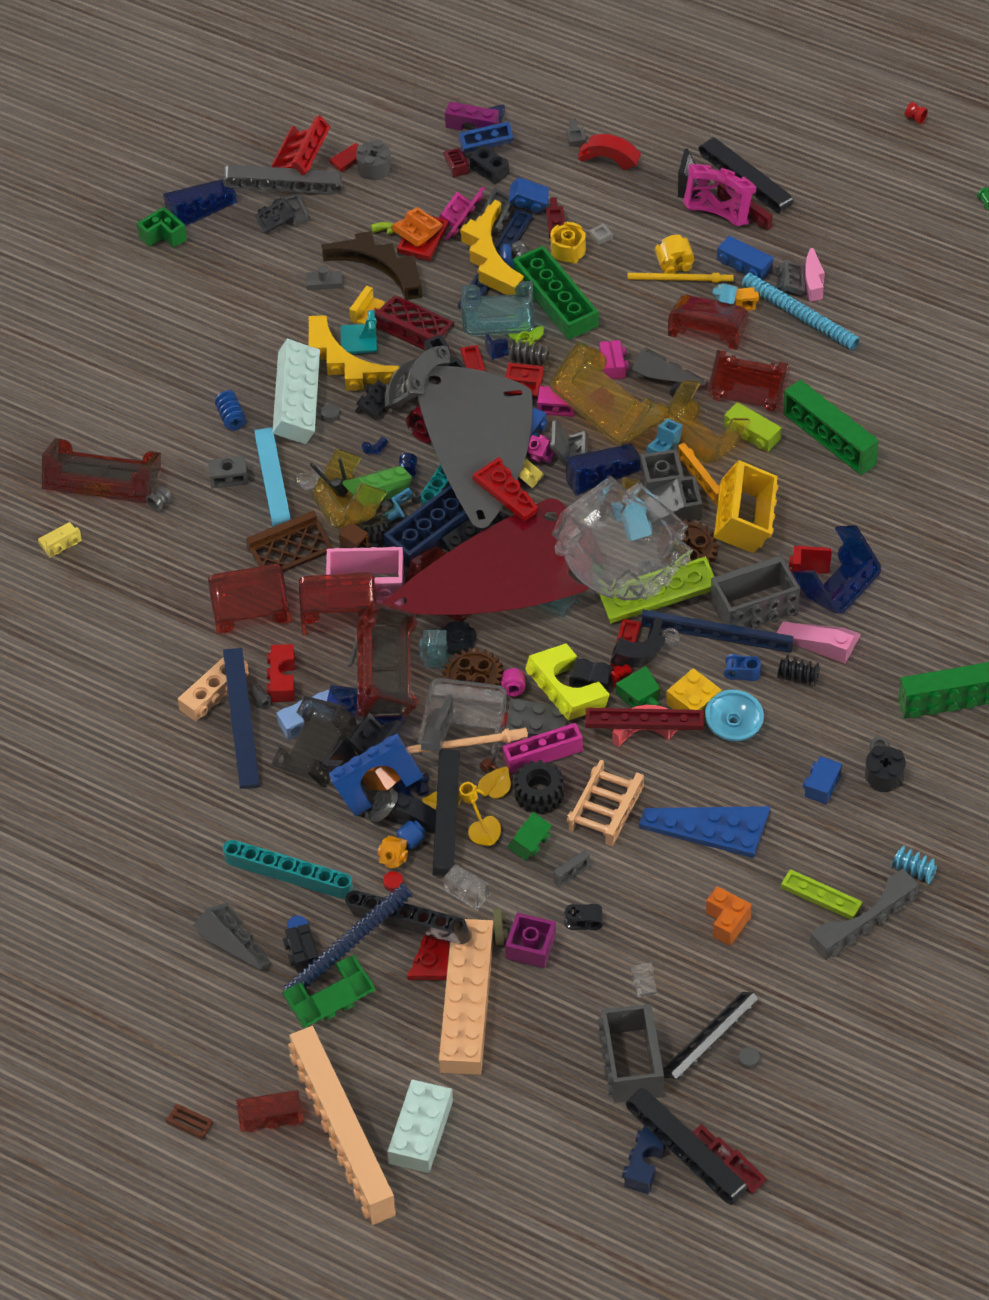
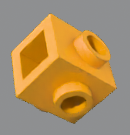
M389 835L384 838L378 848L379 863L385 864L387 868H396L406 862L408 851L406 850L407 840Z

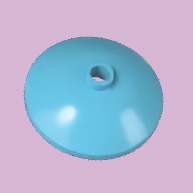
M725 690L718 693L708 702L705 710V720L709 729L718 737L728 741H743L753 737L761 729L764 719L763 708L759 701L749 693L740 690Z

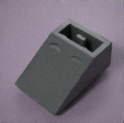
M695 476L677 478L640 496L648 505L649 511L647 516L648 519H651L653 525L702 518L703 504Z

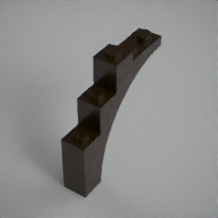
M372 231L355 234V239L321 245L324 262L339 260L369 265L388 275L400 288L405 300L422 298V285L414 255L396 258L393 243L375 246Z

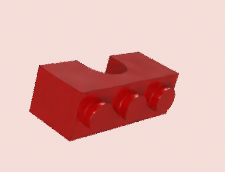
M294 644L271 645V653H267V663L270 664V668H267V679H270V683H267V695H271L272 703L295 702L294 675L282 674L286 671H295Z

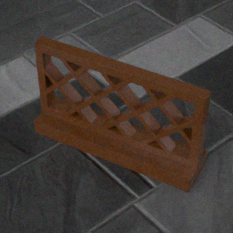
M314 510L246 538V547L249 553H252L265 579L327 554V549H333L317 520ZM316 527L318 530L317 535L307 534L308 529ZM291 536H302L300 543L291 541ZM304 538L314 540L312 547L302 544ZM317 541L325 543L327 548L322 550L315 548ZM274 543H285L283 550L274 548ZM288 544L298 547L295 554L286 551ZM300 548L310 551L309 555L305 557L298 555ZM259 549L268 550L266 557L258 555L256 551ZM271 551L281 554L278 561L269 558ZM283 555L293 558L292 562L288 564L281 562ZM266 563L276 565L275 569L267 572L265 569Z

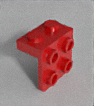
M794 546L793 556H789V567H791L789 570L798 586L800 573H830L831 548Z

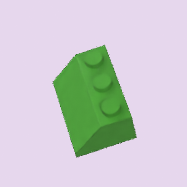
M397 466L345 480L342 484L363 506H368L391 499L409 488L412 476L402 466Z

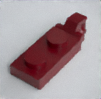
M551 197L550 207H546L549 238L552 229L556 225L559 227L565 223L563 206H558L557 197Z

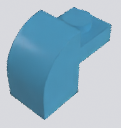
M667 418L658 426L656 439L647 446L646 453L676 449L682 435L683 425Z

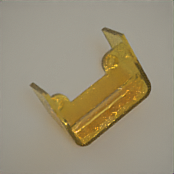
M682 380L660 424L668 418L683 425L679 444L685 443L702 462L714 463L738 444L750 420L748 418H732L727 429L719 437L696 419L700 407L693 399V396L700 382Z
M336 448L322 473L330 481L335 478L343 479L338 462L340 457L347 479L355 478L353 472L359 464L361 457ZM319 477L312 491L313 499L332 527L340 530L350 523L356 525L373 518L386 495L384 490L361 483L354 496L348 491L346 495L338 497L321 477Z

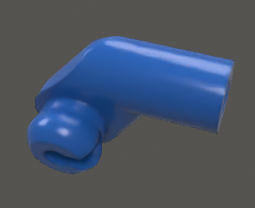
M503 244L500 248V257L513 269L511 246Z

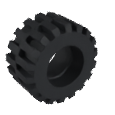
M538 760V762L530 761V764L525 763L523 765V769L519 768L517 770V774L514 777L515 799L520 807L524 806V810L527 812L531 810V813L540 812V814H544V811L549 813L552 811V808L556 809L558 807V803H561L564 797V779L561 770H558L555 764L551 766V762L543 763V760ZM538 784L547 786V788L542 790H536L531 787Z

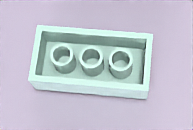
M411 1080L387 1151L389 1164L430 1173L453 1103L451 1088Z

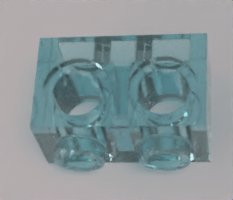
M423 630V638H419L420 661H424V668L445 669L444 664L448 662L446 630Z

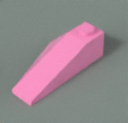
M782 622L777 631L779 634L794 636L793 645L846 664L861 636L860 633L843 627Z

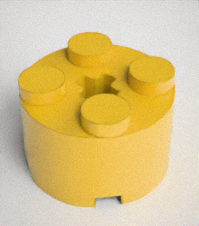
M565 222L564 225L559 227L556 225L552 229L550 238L553 258L571 264L577 263L586 251V234L582 227L577 223Z
M671 235L664 238L662 244L656 245L655 254L663 272L674 274L676 271H689L692 268L695 257L686 237L682 238L681 235Z

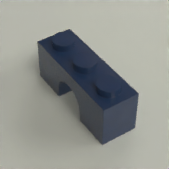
M644 1126L642 1131L639 1130L635 1140L637 1145L636 1148H632L628 1159L630 1163L629 1166L624 1167L622 1178L624 1179L625 1188L649 1195L655 1179L656 1166L649 1165L644 1160L652 1156L662 1159L666 1146Z

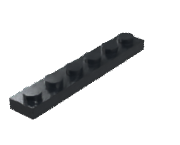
M742 991L663 1068L664 1078L678 1079L683 1076L684 1071L690 1065L695 1064L698 1061V1057L703 1052L708 1051L716 1039L722 1037L731 1025L739 1021V1017L744 1012L753 1007V1003L758 999L755 993Z

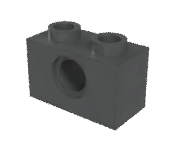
M245 456L208 460L211 489L248 484Z

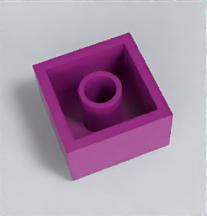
M516 913L505 945L506 959L545 968L556 938V922Z

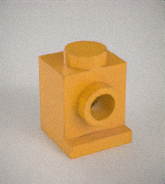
M754 287L737 289L733 304L734 311L756 310V302H759L758 291L755 292Z

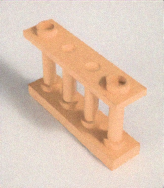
M600 760L598 765L593 767L590 775L591 778L574 811L569 812L567 822L571 832H573L577 824L602 832L605 835V844L613 846L644 787V775L636 773L633 779L628 780L604 771V761ZM600 779H604L626 787L627 792L620 795L597 787ZM592 794H596L619 802L620 806L618 809L612 810L589 802ZM584 809H588L611 817L612 821L610 824L604 825L581 817Z

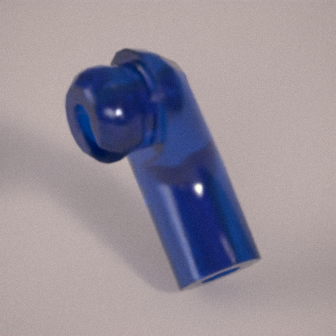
M381 437L374 445H371L370 442H364L361 445L363 453L367 455L380 453L388 444V440Z

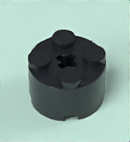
M888 746L873 747L872 751L867 755L865 765V780L871 785L870 787L876 791L890 792L902 785L906 765L903 752Z

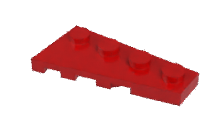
M500 457L473 474V481L524 522L538 513V506L528 493L522 490L521 484L513 478L511 471L503 465V460Z

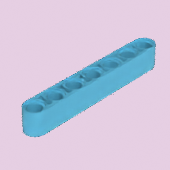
M269 427L254 430L272 527L291 519L274 434H272L273 428Z

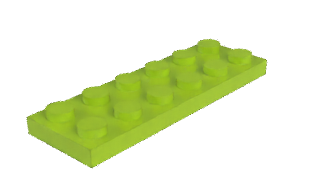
M705 556L600 590L598 593L611 624L642 614L643 609L652 611L711 592V578L714 577V574Z

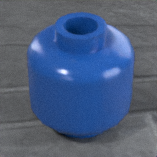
M416 820L414 822L407 821L396 832L398 838L407 840L406 847L410 850L416 849L426 838L425 829Z

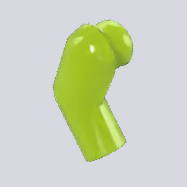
M379 222L370 225L372 233L387 230L388 235L396 233L392 230L394 223Z

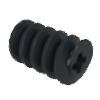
M787 655L784 660L781 659L777 678H781L784 674L785 680H788L791 676L792 681L796 682L799 677L801 684L806 680L807 685L810 686L814 681V686H816L820 672L819 663L817 662L814 667H812V661L805 665L804 659L797 663V657H794L791 662L789 655Z

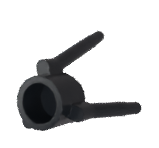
M340 457L338 462L343 479L335 478L330 481L313 463H310V466L330 486L336 496L342 497L348 493L349 490L342 484L343 481L348 479Z

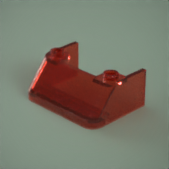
M362 572L312 575L299 579L300 618L303 635H306V624L317 622L320 618V613L358 611L359 618L363 620H374L375 631H379L376 584L373 574Z

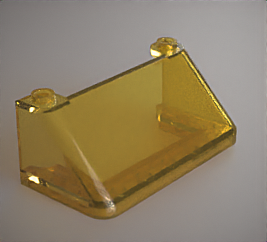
M577 341L551 378L550 388L614 443L625 445L668 417L672 411L668 406L663 403H654L648 398H645L643 402L636 400L602 371L607 363L606 356L597 348Z

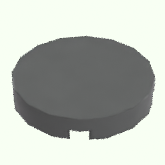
M392 787L376 793L370 800L372 807L365 811L366 818L372 823L379 822L385 818L395 806L398 793Z

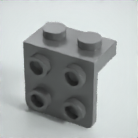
M553 420L550 447L558 455L560 462L564 463L568 469L588 463V433L583 431L568 435L558 420Z

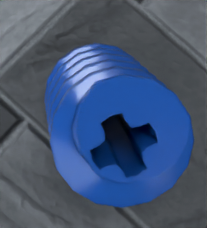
M232 390L221 392L215 399V405L225 428L231 431L241 429L246 424L247 419L242 412L243 410L240 407L236 394Z

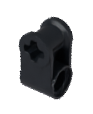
M570 904L565 908L564 925L567 929L599 930L603 927L601 905Z

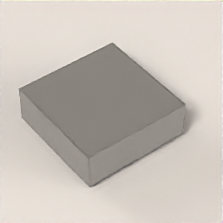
M604 223L589 230V235L598 245L613 239V233Z

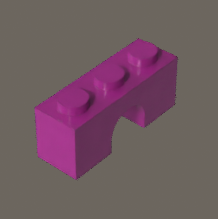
M449 101L445 111V128L462 131L465 122L473 123L477 129L499 124V111Z

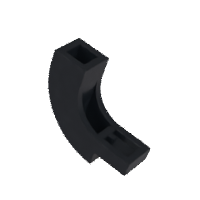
M655 617L649 628L646 641L636 643L619 638L613 648L610 663L621 667L628 664L631 668L641 667L650 663L657 656L666 640V637L662 636L664 629L661 627L662 619Z

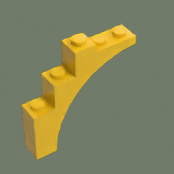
M494 200L491 205L486 207L484 214L479 216L476 221L470 219L467 224L462 226L460 231L461 242L471 246L469 249L470 262L480 266L477 272L479 274V282L515 299L524 288V276L508 266L499 256L493 245L491 233L495 222L501 215V202Z
M327 315L309 316V346L320 349L319 360L327 359L328 375H345L346 391L364 390V385L371 383L374 385L377 380L384 384L390 383L392 374L399 366L370 363L355 357L343 349L334 339L328 327Z

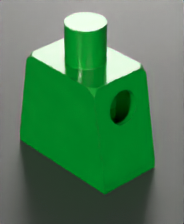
M646 666L616 683V695L633 708L641 705L661 706L658 702L660 699V687Z

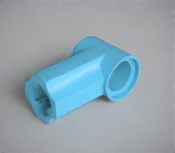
M718 284L717 287L713 288L712 294L720 302L734 304L738 287Z

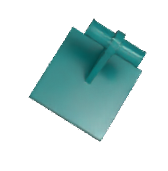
M374 310L367 312L368 318L365 324L340 325L341 347L348 353L377 352V319L375 318Z

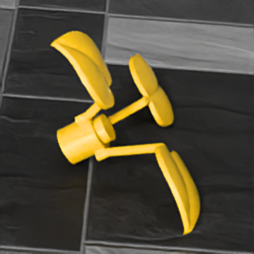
M507 766L483 776L478 783V788L471 782H465L459 788L460 793L457 795V805H460L462 799L465 803L472 804L479 820L472 823L468 830V835L475 844L491 846L500 838L501 826L499 821L493 816H487L482 820L475 802L478 798L477 793L484 797L489 795L493 799H499L508 794L511 788V780ZM437 791L422 798L425 804L435 810Z

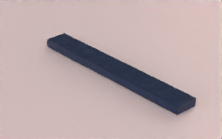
M516 210L494 245L499 256L500 248L503 244L512 246L521 239L533 219V214ZM478 273L458 303L459 309L475 313L490 289L487 285L479 282Z
M644 609L642 611V627L650 628L656 617L662 619L661 627L665 631L792 653L794 636Z
M223 649L239 788H259L243 649Z

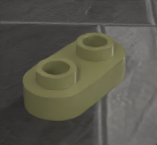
M493 908L496 946H503L504 941L508 939L507 929H503L502 924H506L505 912H501V908Z

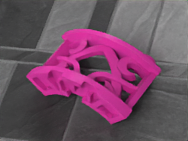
M689 164L685 198H683L685 206L693 211L703 210L715 213L726 218L736 226L749 224L747 217L751 197L756 192V186L745 177H736L735 172L721 168V171L711 169L710 165ZM695 179H697L698 185L694 186ZM720 183L725 184L726 191L732 198L720 202L710 189L716 188ZM701 190L695 195L700 196L701 199L691 198L692 191Z

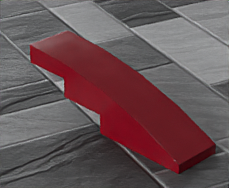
M702 1124L692 1132L745 1182L749 1193L753 1194L767 1180L737 1149L733 1151L719 1136L716 1138Z

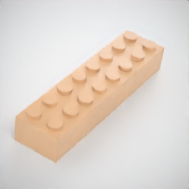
M464 919L472 932V938L465 944L450 942L439 1068L440 1073L481 1075L494 924L493 920Z

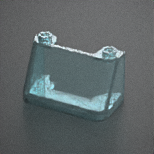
M533 281L520 282L516 286V295L481 297L480 289L476 285H462L461 314L465 334L469 336L518 334L523 331H532L534 328Z

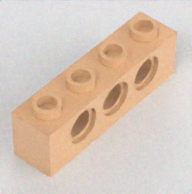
M224 658L217 662L178 698L179 710L196 722L201 717H204L214 705L219 704L221 699L228 693ZM244 660L245 673L247 678L249 674L248 664Z

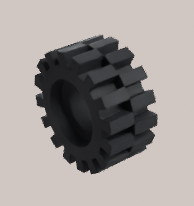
M386 515L369 516L367 519L363 518L361 519L362 521L356 523V526L368 533L369 542L383 539L384 534L391 529L388 516L386 517Z

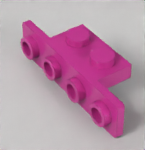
M483 186L472 201L456 192L438 217L449 220V226L452 227L445 237L447 241L451 236H456L460 230L458 228L459 224L463 226L468 219L466 217L467 213L471 215L476 208L474 203H479L483 198L482 192L485 189Z

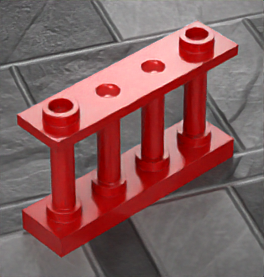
M321 115L314 118L310 128L301 132L294 125L291 126L271 167L293 168L301 175L307 174L331 126Z

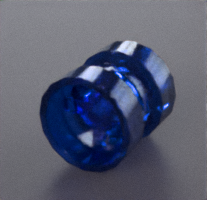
M412 453L401 454L399 466H402L413 478L416 475L417 456Z

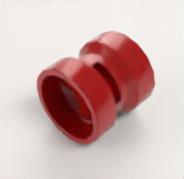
M910 102L904 116L908 119H914L918 124H922L927 117L928 109L923 106L919 107L915 102Z

